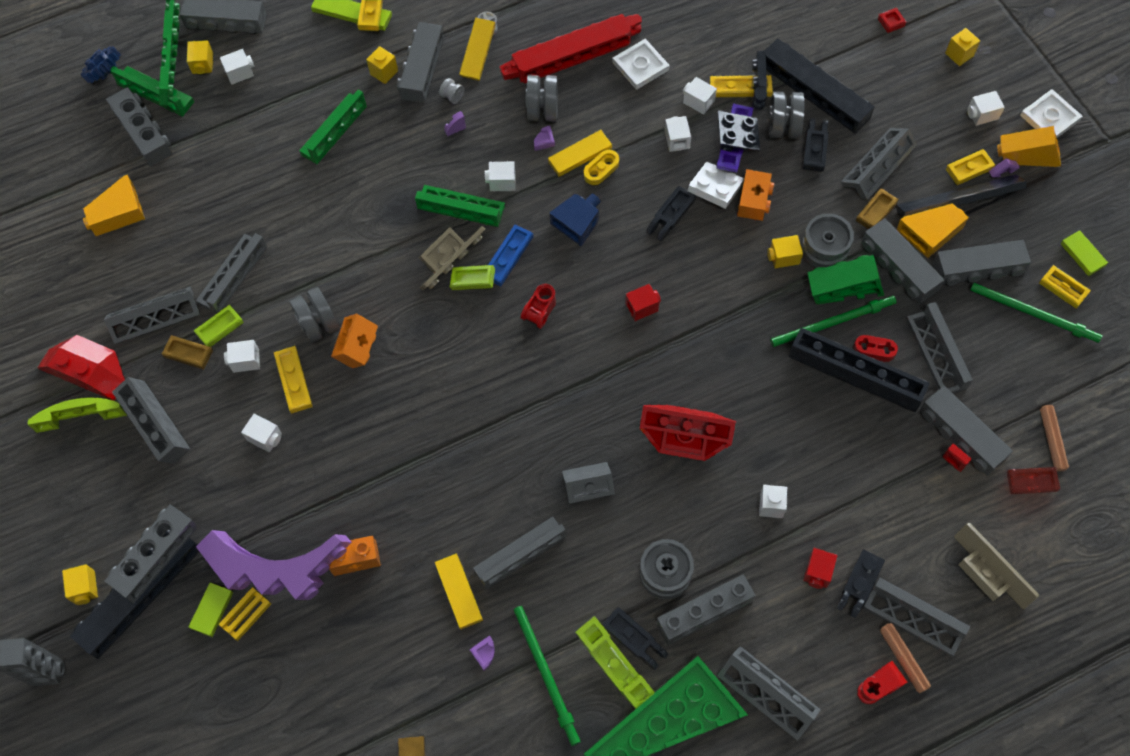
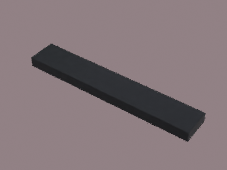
M1014 174L898 204L896 209L901 216L905 217L952 203L955 206H960L1027 188L1026 180Z

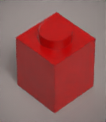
M650 284L626 293L625 304L634 321L659 311L661 298L658 291H653Z
M814 548L810 554L803 581L808 582L811 587L817 589L827 588L831 582L838 555Z

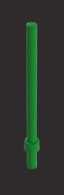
M973 283L970 291L1072 332L1071 335L1078 338L1084 337L1097 343L1102 339L1103 335L1086 329L1085 325L1078 322L1074 324L977 283Z
M890 296L879 301L875 299L867 302L865 306L803 328L815 333L868 313L875 314L881 312L882 308L896 304V298ZM800 329L770 339L772 346L776 347L795 340Z
M518 606L514 609V613L559 717L557 720L561 729L564 728L571 746H575L581 741L573 725L575 723L571 713H568L525 611L522 606Z

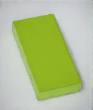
M1080 230L1061 242L1063 248L1088 276L1108 264L1106 259Z
M493 265L453 267L450 288L452 290L493 288L495 267Z
M228 305L195 329L194 332L205 346L211 347L244 322L236 311Z
M209 583L189 628L213 637L233 592Z

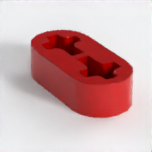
M861 335L856 339L853 350L878 361L889 362L895 358L898 346L890 339ZM862 343H866L867 350L862 349ZM884 347H888L889 354H885Z

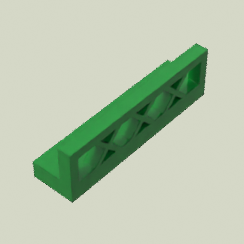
M115 66L111 68L110 72L117 85L123 88L128 87L131 92L137 93V95L159 105L160 81L129 66L124 70ZM173 88V97H169L168 105L159 106L183 117L194 104V100L191 96Z
M358 89L354 95L349 93L299 150L301 156L315 164L322 160L367 107L362 91Z
M424 185L422 192L417 191L415 196L417 209L499 227L505 209L504 202Z

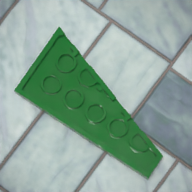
M166 0L159 82V105H168L169 97H173L172 84H174L175 71L172 70H176V58L173 57H177V45L174 44H178V32L180 29V20H178L180 3H176V0Z
M697 656L583 755L648 756L745 717L748 714L700 657Z

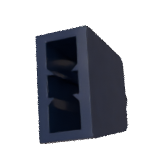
M574 194L550 212V224L582 246L599 221V210L596 207L601 201L595 194H591L586 200L578 194Z

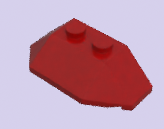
M75 335L50 348L37 367L39 370L112 401L116 400L112 391L125 380L114 350L79 335Z
M643 405L639 429L646 435L659 453L706 461L732 445L736 421L715 413L672 405Z

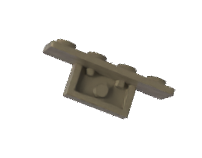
M483 226L480 227L464 242L449 227L419 257L433 272L419 288L422 291L427 287L432 289L440 281L437 277L442 272L446 275L454 267L452 262L456 258L461 260L469 252L466 248L471 243L476 245L483 238L481 233L485 228Z
M967 523L954 536L970 553L958 565L993 602L1006 591L1022 609H1025L1039 597V594L971 523Z

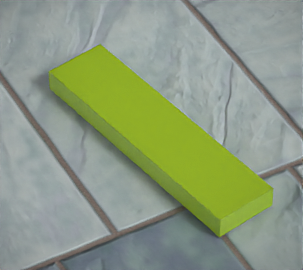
M314 0L311 9L312 12L358 24L361 3L351 0ZM382 9L379 24L380 30H386L392 17L391 11Z

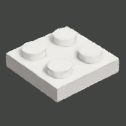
M646 39L613 57V64L636 90L669 71L670 65Z
M1052 89L1024 109L1020 115L1035 129L1054 126L1057 138L1082 118L1079 112Z
M706 162L689 184L688 192L726 209L743 185L744 178L729 171L717 169L716 165Z

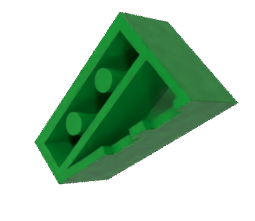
M863 255L852 261H840L833 266L826 268L818 267L811 272H807L816 304L844 301V297L857 296V299H864V295L877 293L878 297L885 296L874 255Z

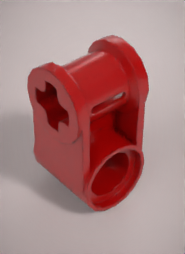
M549 284L539 285L529 302L524 306L520 318L537 324V327L541 329L556 305L554 288ZM544 295L551 296L549 299L546 300L541 299V297Z
M891 661L858 686L857 696L861 702L873 704L905 685L907 680L895 663ZM873 688L875 692L869 694L867 689Z

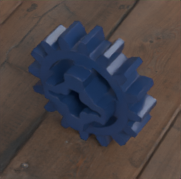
M109 46L102 51L98 49L85 61L86 67L82 69V77L88 83H93L98 79H105L111 73V68L113 66L117 67L115 62L120 59L121 54L114 46Z

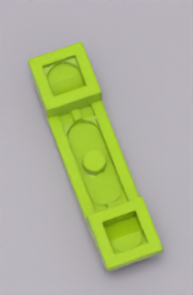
M79 398L64 401L40 411L28 420V425L36 433L59 429V420L99 413L104 420L127 416V413L120 403L112 400Z
M595 616L575 632L596 663L635 710L655 693L610 639V635Z

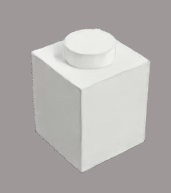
M243 49L220 57L231 85L254 76L251 69L255 67L250 55H245Z
M695 77L683 89V103L704 115L715 101L717 88Z
M993 91L973 97L967 111L969 117L973 119L977 126L999 120L1005 107L997 92Z
M686 116L666 119L665 135L669 152L690 149L691 134Z
M489 162V170H485V183H489L490 191H515V163Z
M255 341L227 343V352H224L225 364L229 365L233 373L260 369L259 348Z
M256 414L252 415L241 432L248 442L268 452L279 444L282 434L277 425Z
M763 485L760 493L759 516L783 518L787 510V487Z

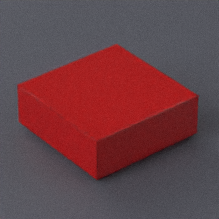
M897 8L881 13L878 16L879 22L887 33L903 28L906 25L905 19Z
M954 443L943 455V459L959 472H962L971 461V458Z

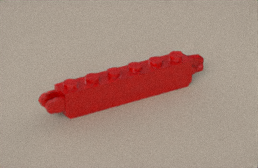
M623 14L612 16L604 21L593 23L590 26L555 37L544 43H538L525 50H519L512 54L511 61L499 66L500 73L504 80L518 77L520 82L527 83L528 75H539L542 78L629 46L631 36L641 31L642 16L638 14L624 17Z

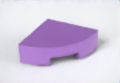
M461 111L452 116L453 120L449 124L446 123L444 131L447 136L466 128L465 118Z
M550 125L542 128L541 132L534 139L535 151L555 146Z
M1006 158L989 172L992 177H1001L1000 174L1007 171L1013 173L1020 167L1016 161Z
M488 636L470 649V652L483 671L491 665L494 659L495 648L491 636Z

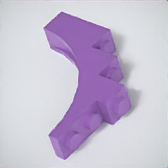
M212 530L196 547L228 589L243 590L252 582L262 595H276L286 587L295 600H310L317 595L318 589L324 584L319 576L329 570V565L335 559L340 558L346 553V548L352 542L346 535L334 534L320 547L305 555L276 561L264 559L248 552L236 544L225 531Z

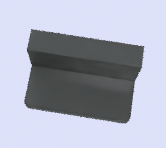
M607 462L562 471L569 504L615 494L612 473Z

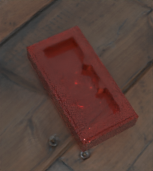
M1056 467L1010 469L1007 471L1011 494L1058 492L1060 490Z

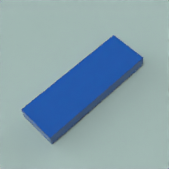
M517 225L513 226L488 264L495 267V284L503 285L533 239L534 235L532 232Z

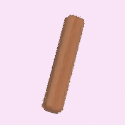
M1053 405L1042 406L1040 412L1054 469L1057 472L1065 471L1069 468L1055 409Z
M889 623L883 626L880 632L917 692L922 693L929 689L931 684L894 625Z

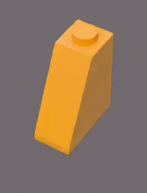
M1054 126L1000 136L1001 144L997 145L999 157H1003V159L1007 158L1016 161L1018 165L1061 166L1060 149Z
M125 175L88 204L84 208L86 217L83 218L87 230L91 229L95 236H99L144 220L145 217L135 187L129 176Z
M952 203L905 216L900 219L896 230L925 257L929 258L964 228L969 217L965 215L962 209L957 208Z

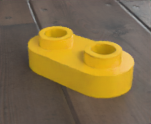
M613 150L602 151L584 168V180L590 185L602 183L618 168L619 155Z

